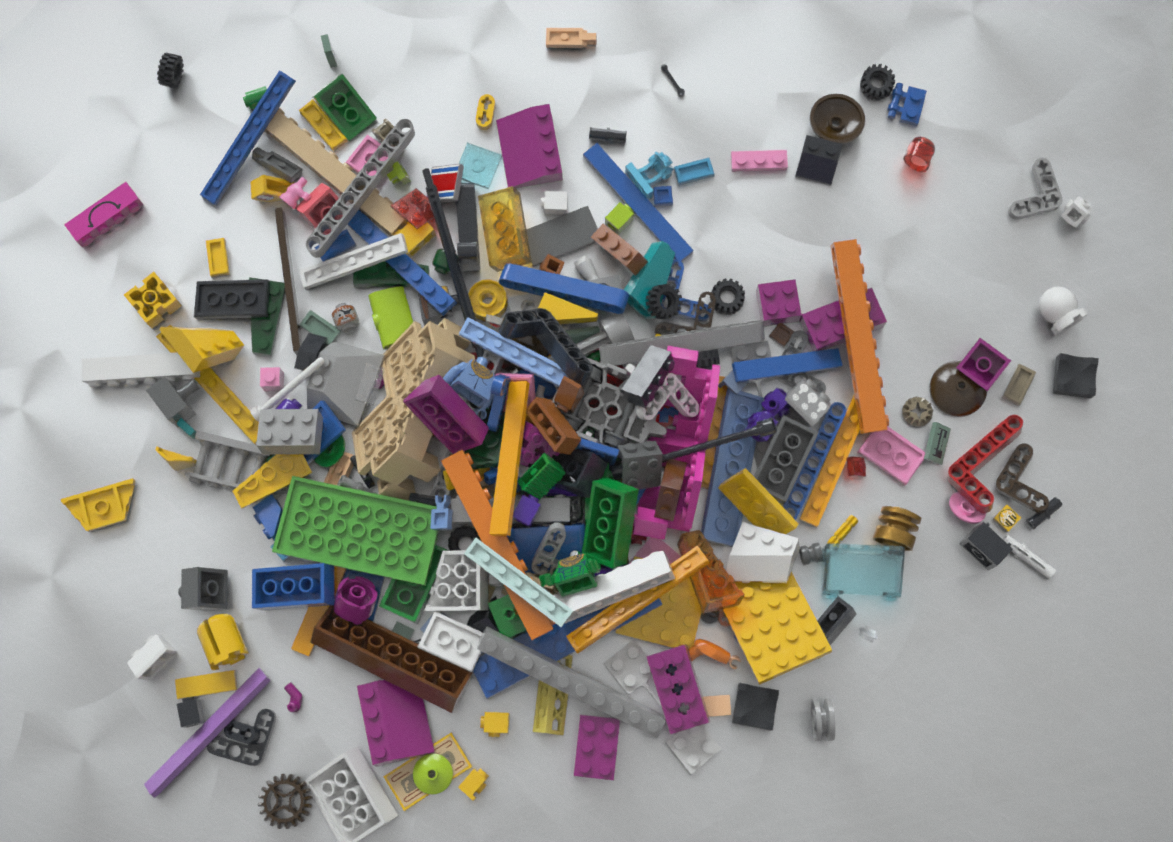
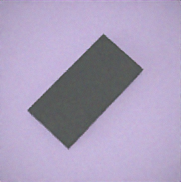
M585 206L519 232L532 267H535L542 263L547 254L558 258L596 243L591 236L598 228L589 207Z

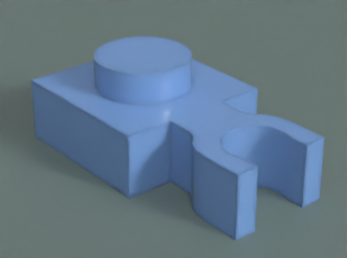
M444 495L443 502L441 496H435L437 509H432L430 529H452L453 510L448 508L451 496Z

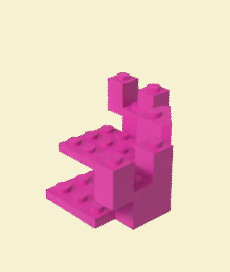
M673 346L667 347V351L672 353L675 362L673 370L669 373L682 375L680 382L698 402L699 412L694 417H685L678 412V415H674L672 426L676 427L675 430L666 428L667 435L665 438L652 436L648 438L647 441H656L664 455L689 446L698 445L708 440L717 399L720 366L712 365L711 370L696 368L698 351ZM680 390L676 392L677 400L681 398ZM669 399L664 403L666 406L675 407ZM705 449L704 451L673 459L687 463L674 521L654 517L660 486L646 488L639 500L637 514L634 516L633 526L635 527L633 534L665 540L667 528L690 532L702 484ZM667 461L662 463V467H666Z

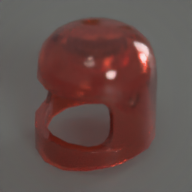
M921 136L911 140L903 157L906 165L916 172H926L935 153L934 143L930 139ZM912 156L923 159L927 165L919 166L913 164L911 161Z

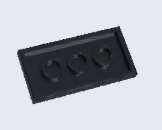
M270 280L197 281L194 318L268 317Z

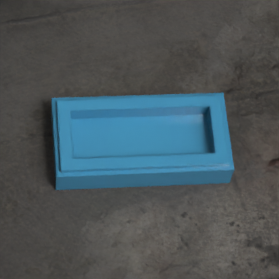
M710 158L674 166L679 186L714 177L715 175Z

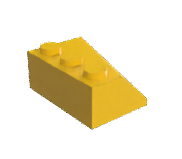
M160 327L159 329L193 373L234 360L244 347V344L235 332L230 330Z

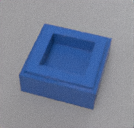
M672 186L653 187L654 207L673 205Z

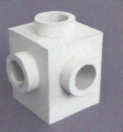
M1078 197L1075 201L1071 199L1064 206L1066 211L1061 217L1068 224L1076 228L1080 223L1085 224L1091 217L1089 213L1093 208L1086 199Z

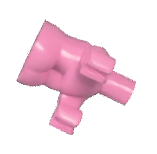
M301 177L298 182L289 186L287 191L281 194L279 198L292 209H295L300 197L305 201H308L311 197L310 194L303 191V187L308 181Z

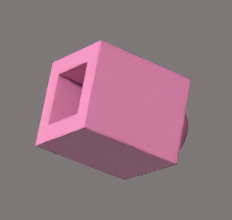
M280 367L260 368V387L264 391H280L284 388V372Z

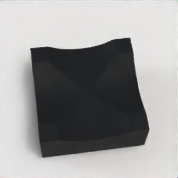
M1064 353L1056 356L1053 394L1093 398L1096 395V373L1099 358L1078 357Z
M739 683L732 723L772 731L779 690Z

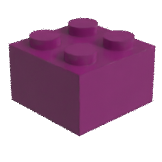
M796 279L758 284L756 295L760 319L763 321L764 326L800 321L802 314Z

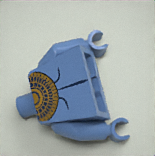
M478 357L476 361L471 359L467 363L462 362L452 367L443 379L450 384L449 386L457 394L478 406L473 411L477 415L481 411L479 418L483 420L487 416L486 408L490 407L494 399V394H491L494 373L486 368L488 364L487 359Z

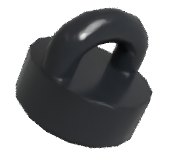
M713 604L703 606L701 609V620L706 624L715 623L719 618V609Z

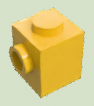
M485 712V715L481 716L480 728H484V732L488 733V737H500V733L509 734L510 713Z

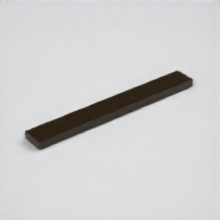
M282 207L275 208V217L294 353L297 355L302 345V336L299 325L286 216Z

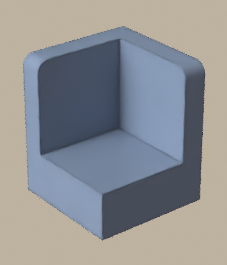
M732 370L718 384V387L721 388L723 385H726L736 395L749 381L736 383Z

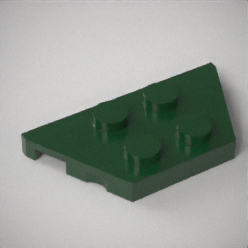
M491 405L489 408H486L487 416L485 419L482 420L486 425L488 423L492 407ZM502 416L497 432L488 430L482 445L465 450L464 453H469L474 462L471 465L472 469L498 467L505 419Z

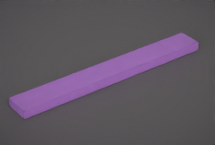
M258 668L149 778L144 785L151 796L156 798L271 681L262 669Z

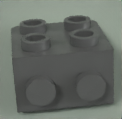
M645 441L635 444L627 443L618 446V454L623 462L622 483L637 489L660 486L663 453L656 441Z

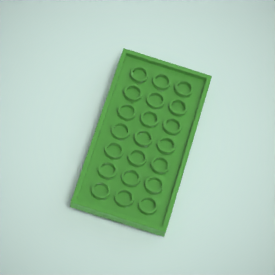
M292 476L272 552L426 586L439 530L430 529L432 509H437V507Z

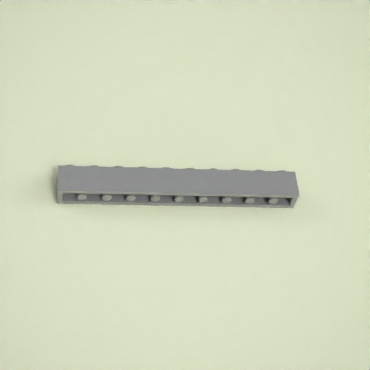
M486 627L478 642V650L656 739L666 722L663 714L489 627Z

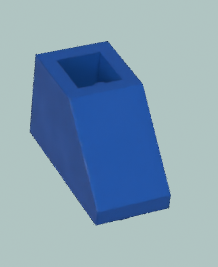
M270 495L252 508L256 513L253 516L258 524H263L265 527L262 530L268 540L272 538L275 541L283 508L273 495Z

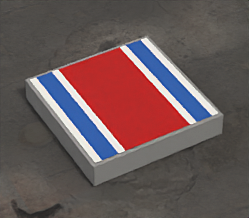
M462 164L432 167L431 177L434 185L437 187L441 203L458 201L464 170Z

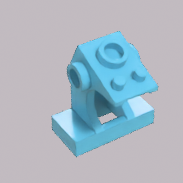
M655 152L648 159L649 163L640 169H636L632 162L625 166L626 175L648 200L653 197L654 190L651 187L662 179L664 181L667 180L674 170L671 165L673 163L672 160L663 152ZM654 168L658 175L649 179L646 173Z

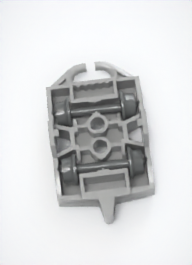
M587 358L593 366V371L587 384L582 387L585 394L573 413L570 411L565 413L559 409L578 436L582 439L618 449L619 445L627 443H643L648 440L649 436L665 438L667 430L656 422L657 414L651 420H642L638 418L636 413L638 405L625 401L621 389L631 374L612 364L607 363L604 365ZM607 374L624 382L619 387L607 383ZM538 385L536 397L544 398V386ZM658 391L655 393V401H658L660 398ZM555 393L554 398H553L552 401H553V403H554V404L556 405V407H557L558 404H556V402L554 401L555 396H556V393ZM596 399L600 404L597 408H591L589 402ZM608 408H617V414L614 416L608 415ZM591 429L600 433L599 440L591 437L593 433L587 430Z

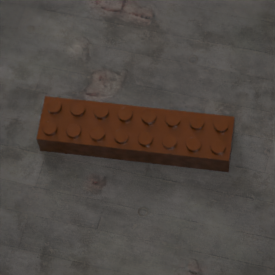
M334 605L328 607L315 625L310 643L450 713L457 706L473 672L419 649V644L369 619L361 624L347 621L335 614Z

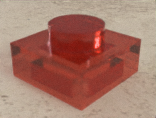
M847 457L848 477H866L864 458Z

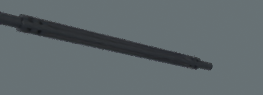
M429 168L423 169L422 173L427 186L425 189L464 320L466 321L469 317L476 321L437 187L433 183ZM471 342L472 348H475L477 358L483 357V348Z

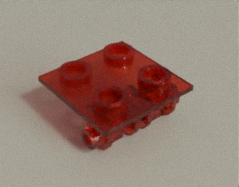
M417 188L390 205L391 208L416 229H419L427 222L436 223L428 197Z

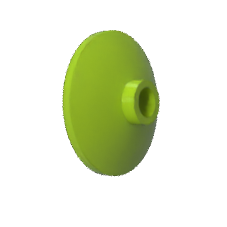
M427 754L421 757L413 769L415 785L426 794L433 795L445 791L453 778V769L450 762L439 754ZM430 770L436 772L434 778L429 777L428 773Z

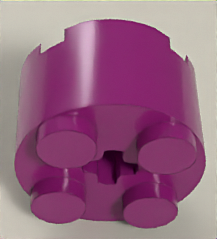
M355 576V579H349L348 577L342 580L338 586L334 602L335 614L354 624H361L367 620L373 613L377 599L374 584L370 580Z

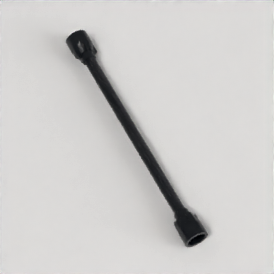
M773 418L758 421L756 422L757 425L752 426L751 429L749 428L715 440L663 454L662 463L702 450L704 451V449L737 441L740 438L743 439L752 435L764 437L775 434L777 430ZM623 462L612 465L611 473L614 480L622 479Z

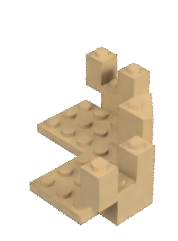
M446 318L438 325L429 321L423 328L420 323L414 321L384 352L385 358L381 368L387 397L352 431L358 473L365 476L372 470V475L380 478L377 481L380 495L409 501L410 493H415L413 480L407 478L409 475L429 482L440 471L437 456L426 452L432 432L403 401L426 379L436 375H440L443 378L452 367L462 362L467 363L471 359L475 360L474 355L464 350L471 341L459 336L462 327Z

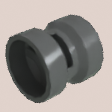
M813 543L809 548L805 545L800 546L799 554L803 566L809 565L811 560L816 563L823 562V554L819 543Z

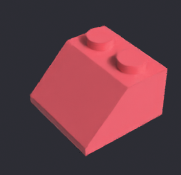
M323 183L310 193L311 197L308 201L303 200L295 208L314 229L339 199L333 190ZM339 214L334 219L340 220L343 215ZM326 229L323 234L328 235L331 233V229Z

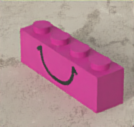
M124 182L64 225L81 247L87 246L99 235L107 233L109 228L124 221L126 216L137 212L144 204L129 184Z

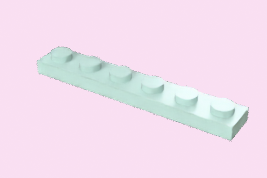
M475 538L464 552L467 557L560 627L563 626L572 614V609L479 539Z

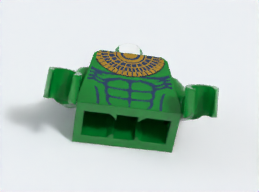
M572 551L568 558L561 559L558 562L557 569L552 576L550 573L539 576L541 587L546 585L556 586L561 597L597 587L594 573H599L601 566L596 559H588L585 553Z

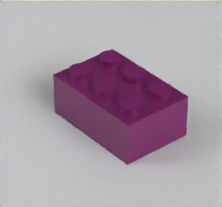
M580 715L574 776L614 780L620 720Z

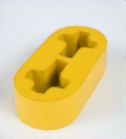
M489 94L482 95L478 101L476 125L481 130H487L493 124L495 100ZM490 101L487 110H485L484 103ZM486 115L487 121L485 124H482L481 120Z

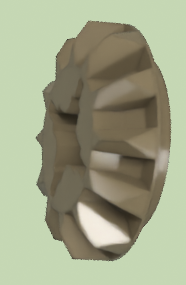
M917 396L909 398L902 408L905 421L915 427L928 424L932 419L934 411L930 402L925 398ZM917 404L919 409L924 411L920 414V417L917 416V413L910 412L916 409Z

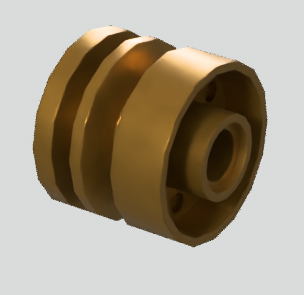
M882 506L881 513L883 515H880L878 519L886 526H876L873 540L890 549L912 551L916 537L909 532H917L919 530L916 524H920L922 518L904 508Z

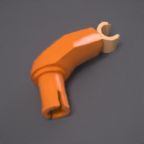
M704 639L695 640L694 645L688 649L692 661L700 655H704L725 665L729 662L732 669L737 668L736 665L731 663L732 660L736 659L741 662L738 656L733 655L730 657L728 651Z

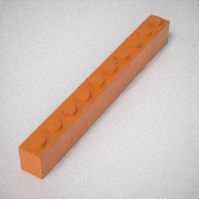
M857 239L833 242L830 248L860 434L888 430L889 418L888 415H885L884 411L886 399L884 395L882 396L881 392L883 380L878 374L880 362L879 358L875 355L877 343L875 338L872 337L874 325L872 319H869L871 307L870 302L866 300L867 283L863 282L864 265L860 263L859 257L861 255V246L857 244Z
M461 450L441 460L481 541L526 575L525 571L528 568L523 559H518L516 553L519 551L514 541L510 543L507 536H492L489 534L493 510L489 500L492 498L487 488H482L480 482L483 480L478 470L473 471L471 465L474 462L470 454H465ZM504 585L531 640L554 630L552 626L555 624L554 621Z

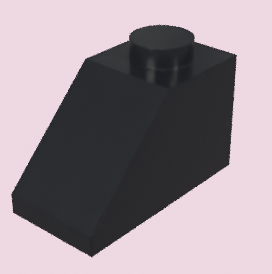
M308 333L298 350L294 369L304 371L316 361L320 352L325 349L327 337Z

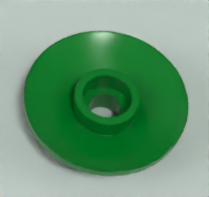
M343 435L338 437L314 459L318 465L331 467L342 458L345 451Z

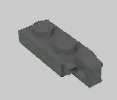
M259 147L253 150V160L290 183L302 174L303 169L273 151L266 152Z

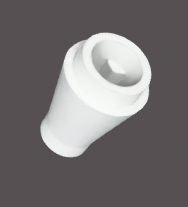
M587 255L574 262L575 269L587 281L599 278L591 258H588Z

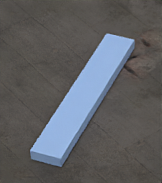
M469 317L459 332V336L557 387L560 386L562 378L564 376L567 377L557 363L511 339L504 338L498 332Z

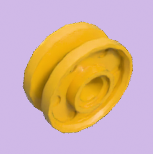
M491 279L476 282L469 290L468 295L473 312L478 320L486 322V314L500 318L505 314L508 307V298L504 287L497 281ZM485 298L493 299L489 304L483 302Z

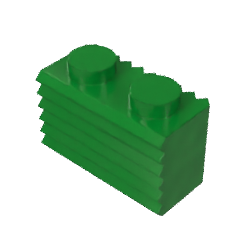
M544 453L518 480V483L523 491L540 500L549 492V489L562 479L565 471L559 462Z

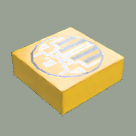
M1005 505L993 518L1006 532H1009L1021 519L1008 505Z

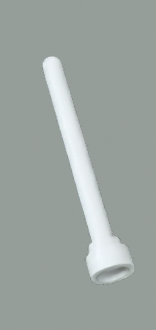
M322 357L318 358L264 405L254 407L251 410L252 416L259 422L260 409H271L321 367L325 360Z

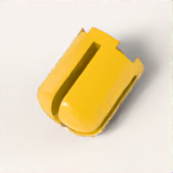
M230 614L211 616L198 626L197 636L211 670H219V665L230 664L231 666L245 659L244 654H249L235 618Z

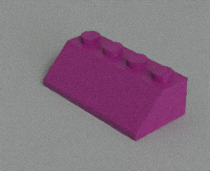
M440 375L423 381L403 401L452 454L482 445L489 429Z

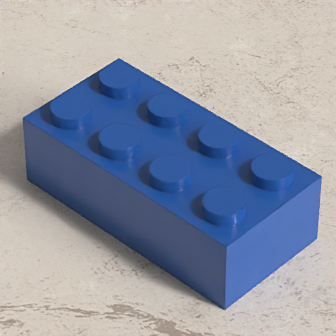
M319 563L252 569V609L264 611L334 605L335 583L334 566Z

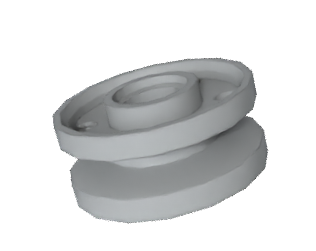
M831 698L824 700L823 708H821L818 699H812L811 724L815 741H821L823 732H825L828 741L835 739V714Z

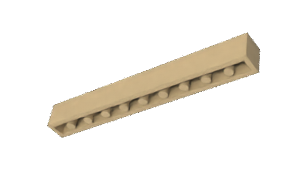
M279 107L265 132L342 195L356 177L352 172V168L345 162L342 164L334 152L325 150L324 144L318 139L316 141L311 138L312 135L305 128L300 129L298 123L292 117L288 119L284 115L285 112ZM361 185L357 188V190L361 191L366 186ZM375 188L359 210L391 237L397 230H402L407 225V214L399 208L397 210L392 206L393 202L387 197L383 198L380 196V192ZM348 200V202L353 204L354 200Z

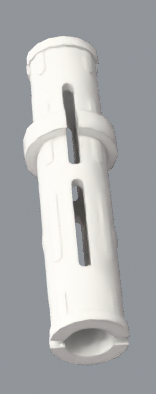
M1009 534L1003 538L1007 544L1009 542L1012 544L1010 546L1013 548L1011 552L1014 553L1016 558L1024 560L1046 576L1047 579H1050L1055 574L1056 569L1028 550L1024 543L1020 544L1010 537ZM1030 558H1032L1033 560H1035V561H1036L1037 563H1039L1041 566H1039L1038 564H1036V563H1035L1034 561H1032Z

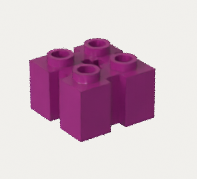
M525 420L520 464L531 467L544 453L551 458L553 455L558 456L559 453L552 449L537 427Z

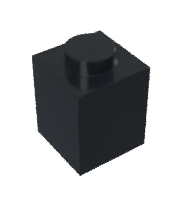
M194 696L183 698L182 703L177 704L181 728L205 723L201 700L194 699Z

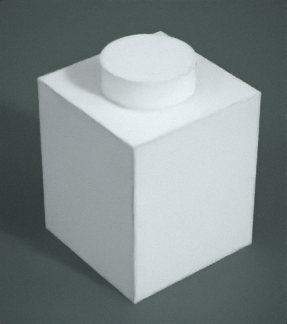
M545 191V197H541V208L544 209L545 215L562 216L567 214L568 192Z

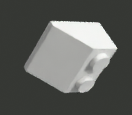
M158 634L155 636L151 635L144 642L145 646L141 650H136L130 656L131 660L128 662V665L138 679L149 681L177 653Z

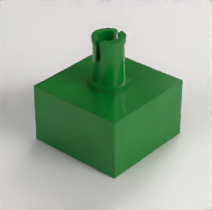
M509 594L488 603L501 634L513 639L527 632Z

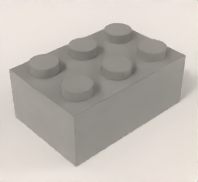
M260 409L256 446L262 454H320L323 417L318 409Z

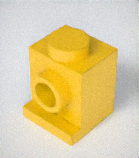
M474 768L458 788L474 801L477 798L474 794L476 792L480 794L487 786L484 782L489 775L481 768L479 770Z

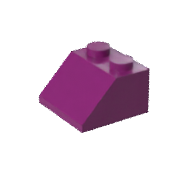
M979 338L956 369L988 391L1012 360L982 338Z

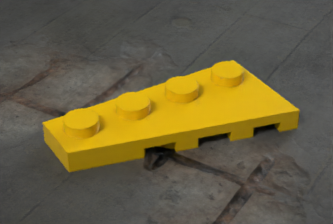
M275 454L273 458L262 465L259 470L249 476L232 492L241 509L289 486L292 476L304 478L312 474V471L303 454Z

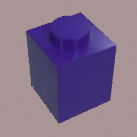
M523 495L513 512V519L530 528L541 509V504L538 503L539 500L532 495L528 497Z

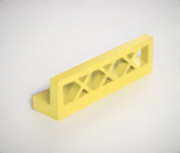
M569 655L563 658L565 659V666L572 667L573 656ZM540 680L538 683L533 732L564 735L568 694ZM557 699L560 700V707L558 709L555 708V701ZM556 718L558 727L557 730H552V723Z

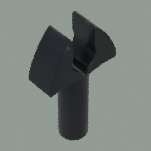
M353 455L350 461L358 471L356 456ZM368 473L365 476L360 474L368 489L375 486Z

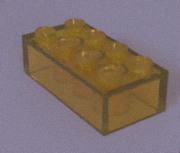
M511 186L479 195L478 201L489 267L499 272L503 270L506 263L520 266L532 263L520 192Z

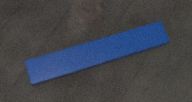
M839 348L740 361L732 364L736 383L836 369L843 366Z

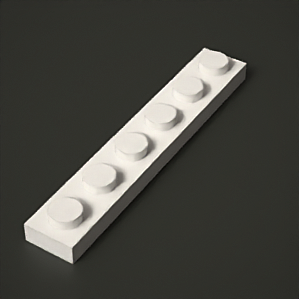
M400 233L300 270L303 288L310 289L408 253L404 235Z

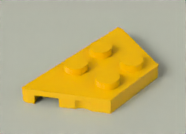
M133 478L63 498L61 502L70 510L71 514L81 523L86 531H94L127 521L136 481Z

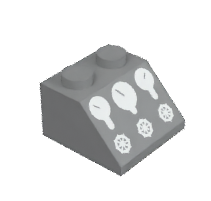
M803 377L787 393L785 400L813 427L830 408L831 403L829 401L831 399L824 392L820 393L816 389L817 385L810 378L807 380Z

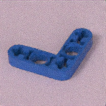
M674 259L667 283L674 282L676 289L679 290L684 265L680 260ZM675 265H678V269L680 270H677L676 276L674 278L672 277V268ZM663 295L662 302H665L666 296ZM679 298V301H683V304L689 305L690 310L687 313L678 311L679 314L675 316L695 320L696 311L694 315L691 314L693 306H696L695 310H697L698 302ZM704 304V308L701 306L699 310L705 309L711 312V308L708 309L707 304ZM707 314L704 317L699 315L698 320L699 322H706L709 320V316Z
M500 374L494 377L491 387V394H494V399L487 423L488 430L495 432L498 430L511 379L509 376Z

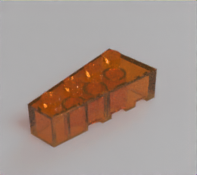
M695 530L682 533L677 543L681 556L698 545L709 561V564L689 577L702 613L740 605L745 594L741 589H738L733 577L723 567L722 561L713 553V548L702 532Z

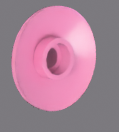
M959 492L954 493L949 499L951 511L962 521L977 524L984 520L986 513L977 511Z

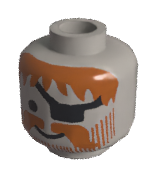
M346 303L338 304L332 312L335 327L338 330H342V332L356 329L359 318L355 307L346 305Z

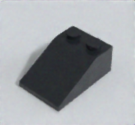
M574 449L571 454L559 453L558 456L553 455L552 458L559 462L565 471V475H563L559 482L554 484V487L577 496L590 498L593 481L602 478L608 463L593 452Z

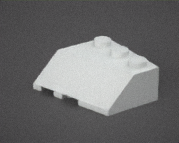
M743 522L729 555L724 583H731V581H742V583H750V581L787 583L800 550L799 538Z
M466 550L443 551L436 571V580L430 591L431 596L424 611L488 610V572L464 554Z

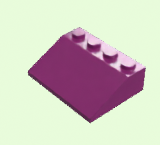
M550 104L529 107L496 120L508 190L563 181Z
M386 680L357 686L372 765L379 767L435 752L424 699Z

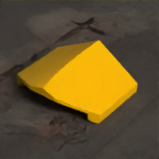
M156 446L155 450L175 471L195 467L197 460L193 457L184 456Z

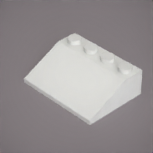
M358 746L344 752L304 780L307 782V788L311 789V795L338 842H359L398 817L397 812Z

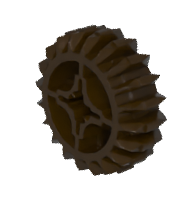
M281 774L280 780L277 776H274V783L270 780L266 782L269 788H261L265 795L258 796V798L264 799L263 802L258 803V807L264 806V810H261L260 814L267 813L264 821L272 819L270 826H274L277 823V828L282 829L284 824L286 829H290L291 823L294 827L298 826L297 819L300 822L305 821L302 814L309 816V811L305 809L312 808L313 805L308 804L307 800H312L313 796L306 795V793L311 791L310 788L303 789L307 784L306 781L299 784L301 777L297 776L293 781V774H289L287 779L285 774ZM283 784H289L294 789L286 794L279 790L278 787ZM272 793H274L276 798V804L273 809L270 804ZM299 793L301 803L297 810L294 800ZM289 797V801H287L289 805L281 806L282 798ZM283 809H286L288 812H291L293 816L290 818H281L276 814L282 811Z

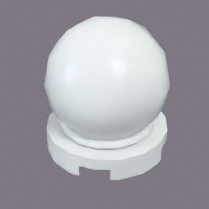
M1064 287L1050 288L1040 298V313L1046 321L1054 323L1051 330L1055 336L1061 334V330L1067 326L1071 328L1083 320L1085 316L1089 315L1084 308L1077 309L1078 301L1075 294Z

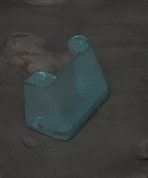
M826 544L822 548L821 595H826L827 599H836L838 595L843 594L885 597V601H897V598H901L905 547Z

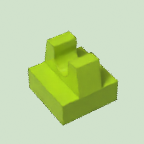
M398 161L395 162L392 166L394 170L387 174L389 180L393 184L402 182L406 185L411 182L403 165Z

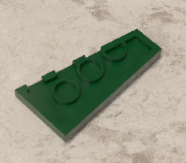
M385 261L353 273L354 287L411 286ZM416 263L429 275V266Z
M249 277V280H256V279H258V278ZM270 280L268 317L251 318L253 354L272 356L285 297L284 282Z

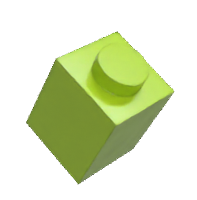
M619 202L605 217V224L617 235H620L634 220L633 210L627 204L623 205Z

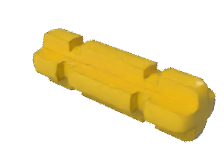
M850 515L846 519V523L844 522L827 543L835 549L840 544V541L852 530V527H855L858 519Z

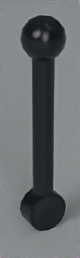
M663 64L661 66V70L665 71V73L667 74L675 88L678 90V96H684L685 90L679 87L675 79L668 71V66L666 64Z

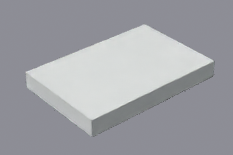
M434 611L418 648L473 672L482 652L477 649V645L483 633Z

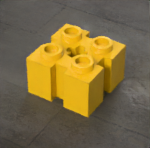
M152 272L142 280L144 283L142 287L138 288L135 285L124 294L126 299L152 329L164 320L162 315L166 312L171 315L182 306L155 272Z

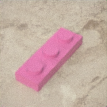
M787 150L731 151L732 172L787 170L788 168Z

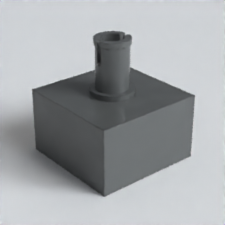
M164 376L146 390L165 417L176 427H179L177 422L181 418L188 421L196 415L195 411L186 401L187 397L200 389L193 379L178 389Z
M205 567L182 569L181 587L178 589V594L181 597V609L204 611L227 609L228 570Z

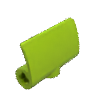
M403 286L379 290L368 295L375 328L378 331L382 348L385 350L413 323Z

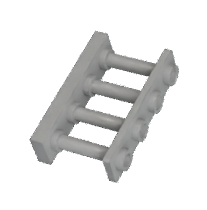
M197 431L195 438L200 442L201 448L193 473L185 471L184 475L189 478L190 482L200 484L203 481L208 483L207 486L213 488L223 486L226 487L227 491L232 492L240 485L238 481L248 453L255 455V458H257L252 475L260 469L270 454H262L255 444ZM211 445L219 446L218 449L220 450L212 477L203 476L201 472L208 448ZM232 449L237 451L238 456L231 480L228 482L219 478L226 454Z

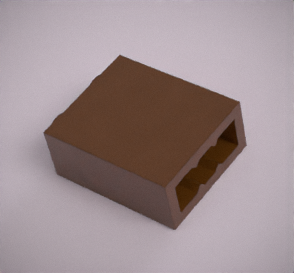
M678 460L667 461L654 517L674 521L686 471V462Z

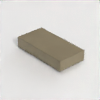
M1019 363L1001 398L1020 406L1036 372Z

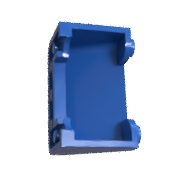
M585 522L564 525L566 537L555 559L568 558L572 551L582 553L586 529ZM549 526L511 527V535L507 536L510 543L514 541L519 551L516 553L518 559L524 560L528 568L525 573L537 574L532 570V559ZM560 531L554 533L553 540H555L556 535L560 533ZM547 545L543 549L546 552H551L554 550V547Z

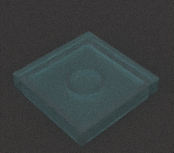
M467 142L459 164L464 166L462 180L469 183L474 182V185L489 190L502 154Z

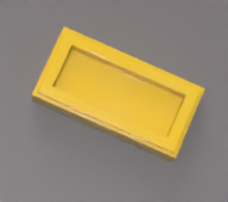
M225 238L206 240L211 278L230 275Z

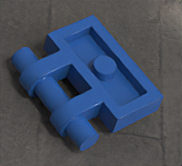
M896 83L891 94L892 101L887 109L889 111L888 118L895 119V115L898 114L901 115L899 122L917 126L927 90L909 86L907 92H903V84ZM900 99L905 100L903 107L898 105Z

